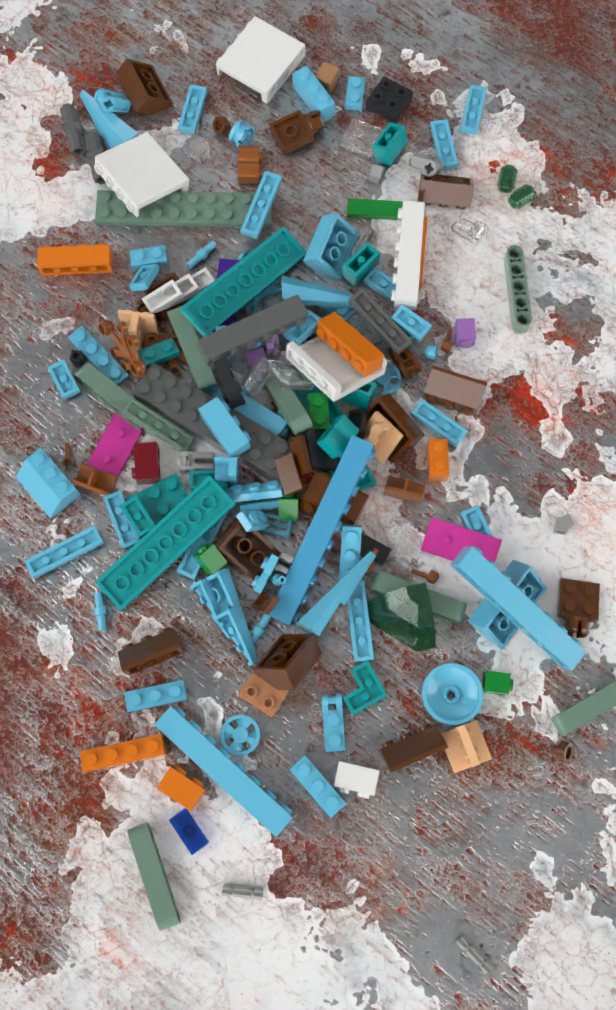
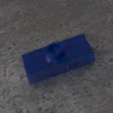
M184 808L169 819L191 855L210 843L188 809Z

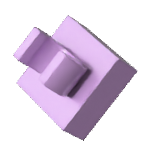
M278 334L274 335L267 342L261 341V347H267V353H275L274 345H279Z

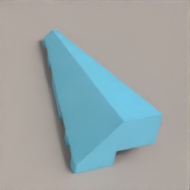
M84 90L81 91L80 98L90 114L107 150L139 136L134 129L115 114L104 111L90 94Z
M282 276V301L298 294L304 306L319 305V309L353 308L348 301L354 294Z
M370 551L295 624L319 636L340 603L343 605L347 603L376 555Z
M229 567L190 585V589L196 591L201 597L199 601L202 605L206 604L210 609L212 618L227 638H232L237 645L236 650L239 653L242 652L249 662L247 664L251 666L259 662Z

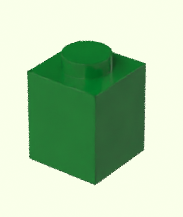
M298 492L288 497L285 494L283 497H279V520H298Z
M202 544L196 549L197 553L193 555L203 571L209 575H214L228 563L214 544Z
M485 671L482 683L483 693L508 695L509 691L513 690V679H510L511 674Z

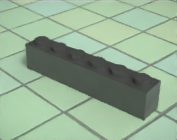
M297 294L198 339L197 348L205 363L209 366L214 361L223 357H234L243 349H252L261 341L267 342L278 333L280 335L284 334L293 326L299 327L303 325L309 313Z

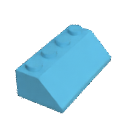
M513 559L503 572L512 579L511 582L515 586L521 587L526 592L525 595L529 599H533L538 602L547 589L535 571L527 564ZM486 598L483 599L468 620L477 632L502 650L518 629Z

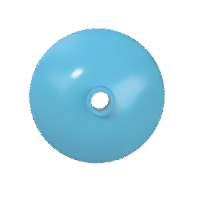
M448 663L436 667L428 674L422 687V700L426 710L435 720L447 725H460L471 720L480 710L483 702V689L480 680L469 668L460 664ZM448 692H453V699L447 697Z

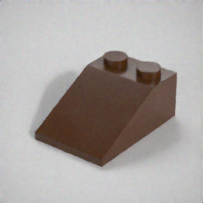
M237 517L214 542V545L223 557L253 581L256 575H261L263 569L260 567L265 557H270L271 554L279 557L281 553L258 531L246 532Z

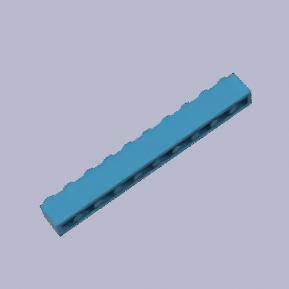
M354 435L351 436L287 573L286 582L280 588L277 595L280 600L269 616L288 625L298 621L301 615L299 611L301 604H306L310 595L307 591L310 586L313 587L316 583L318 576L315 574L318 568L322 569L326 561L324 555L327 550H331L335 540H332L334 533H339L343 522H341L343 514H348L351 507L349 501L352 496H356L359 490L357 484L360 478L364 479L368 471L365 467L368 461H372L376 454L374 444Z

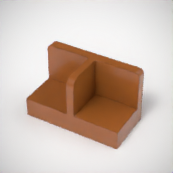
M82 463L77 478H71L70 482L102 495H109L114 491L118 476Z
M388 476L384 495L421 504L425 485L409 481L408 476L406 480Z

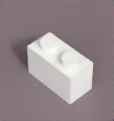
M339 761L334 786L338 787V792L349 794V791L352 790L358 792L357 796L369 799L370 795L375 796L379 770Z

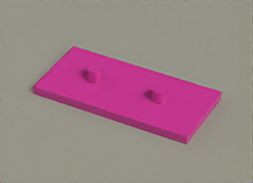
M115 412L87 465L119 477L131 455V450L134 449V443L138 442L144 429L137 430Z
M431 518L421 551L453 561L465 546H476L483 552L482 555L487 560L489 559L495 563L502 540Z

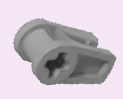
M415 153L408 156L406 167L430 177L443 170V162L439 158Z
M180 452L181 467H179V472L189 474V471L215 469L214 464L196 463L214 461L215 453Z
M281 552L273 572L282 574L286 578L294 558Z

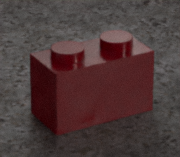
M134 443V450H131V458L135 463V468H132V478L136 480L138 485L156 484L161 481L160 448L158 443Z

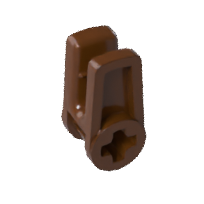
M408 347L401 352L405 360L402 359L400 354L397 355L391 348L389 349V354L400 370L403 379H407L409 375L415 372H421L419 361Z

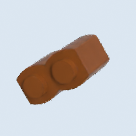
M238 146V184H259V178L263 177V167H260V163H263V152H260L259 146Z

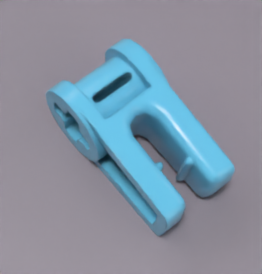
M99 89L94 95L95 101L106 112H129L131 102L122 93Z

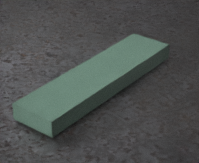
M132 397L120 413L180 452L188 451L195 439Z

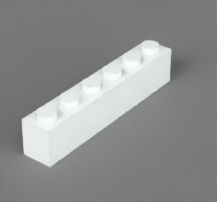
M403 201L402 208L398 209V219H401V224H397L396 235H400V238L396 240L395 251H398V257L395 256L394 268H397V273H393L392 284H396V288L392 290L391 294L394 308H400L401 305H404L408 309L416 310L425 202Z

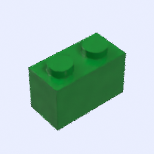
M324 392L308 394L309 417L313 424V427L310 429L326 431L330 425L327 395Z

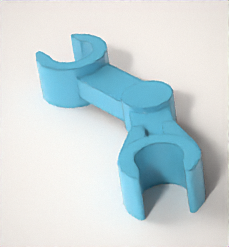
M274 281L269 287L258 294L252 303L247 304L246 313L251 308L255 309L252 315L257 313V307L266 296L281 294L282 287L280 289L275 288L281 285V281Z

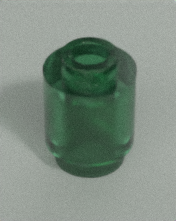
M505 165L500 169L497 186L499 187L498 190L502 193H511L515 188L518 170L513 165Z
M524 184L510 194L508 198L510 206L514 210L521 209L535 199V190L531 185Z

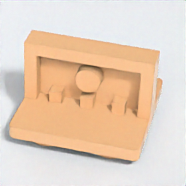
M129 309L118 310L119 320L127 324L129 336L135 335L138 338L139 345L136 346L137 350H141L144 335L150 333L159 335L154 314L134 312Z
M376 411L366 424L363 440L374 444V450H376L375 457L381 463H384L403 438V434L382 414Z
M476 720L441 733L449 747L445 749L454 773L475 767L492 759Z

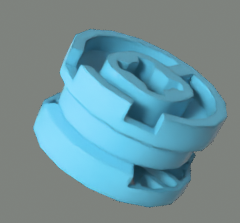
M239 120L230 131L229 141L236 143L237 146H248L253 139L255 128L251 125H246L244 120Z

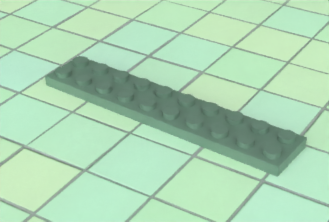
M97 190L96 225L241 228L256 193L174 191L140 208L139 216L136 217L127 209L126 204L118 199L115 191ZM272 205L262 228L272 227Z

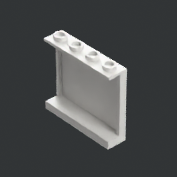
M255 16L246 24L245 29L237 35L233 44L228 46L224 55L218 58L216 62L217 75L220 76L223 72L259 92L262 101L268 104L305 57V44Z
M148 132L95 156L94 169L96 173L103 177L107 186L115 191L118 199L122 200L126 204L127 209L136 217L139 216L140 208L176 190L188 192L189 178Z
M318 336L300 346L292 341L287 344L286 358L333 402L385 374L387 360L384 357L382 368L364 377Z

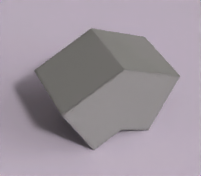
M373 163L369 174V181L379 184L385 167Z
M570 514L556 520L554 533L566 535L568 529L574 526Z

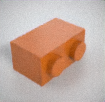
M428 439L426 445L428 482H447L450 475L448 439Z
M178 765L176 768L170 767L157 786V789L189 811H193L207 790L203 787L205 783L196 777L190 779L186 776L187 771Z

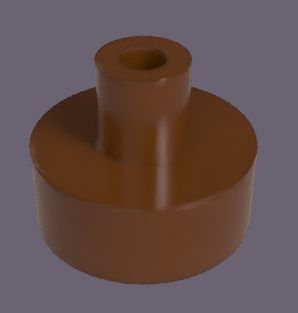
M217 116L213 121V130L218 135H225L231 128V123L226 117Z
M561 741L559 745H553L552 752L556 753L558 761L568 763L573 755L572 743Z

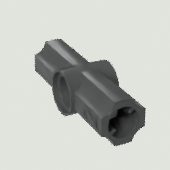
M69 103L63 104L60 108V113L71 153L77 157L83 156L86 152L83 139L84 133L80 120H78L75 106Z
M93 130L87 131L84 135L87 148L86 156L92 170L94 182L100 185L105 184L106 182L103 177L98 175L94 169L95 156L104 152L98 132Z

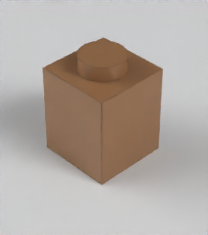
M323 62L315 77L329 95L339 80V68L333 64Z

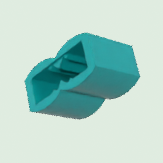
M342 414L334 419L319 438L317 444L332 459L336 457L341 458L351 436L358 437L359 429L345 414Z

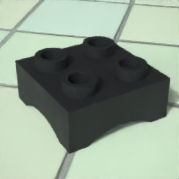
M383 76L366 100L365 110L377 113L389 122L396 123L403 110L412 101L413 91Z
M227 356L214 361L215 369L212 372L226 404L230 403L232 409L246 404L241 394V386L239 382L234 380Z
M307 429L301 433V435L305 436L312 470L317 471V469H320L322 471L335 472L341 458L336 457L332 459L317 444V441L325 431Z

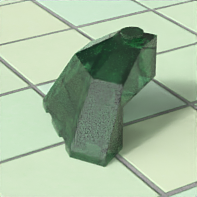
M426 582L387 592L367 602L370 624L383 630L386 634L407 645L415 652L436 648L435 623Z

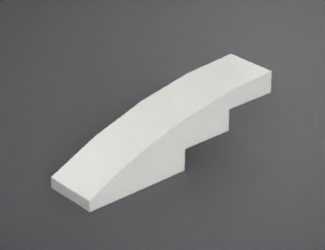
M205 267L192 276L190 274L185 275L176 282L172 279L143 297L142 301L150 313L154 314L196 296L215 280Z

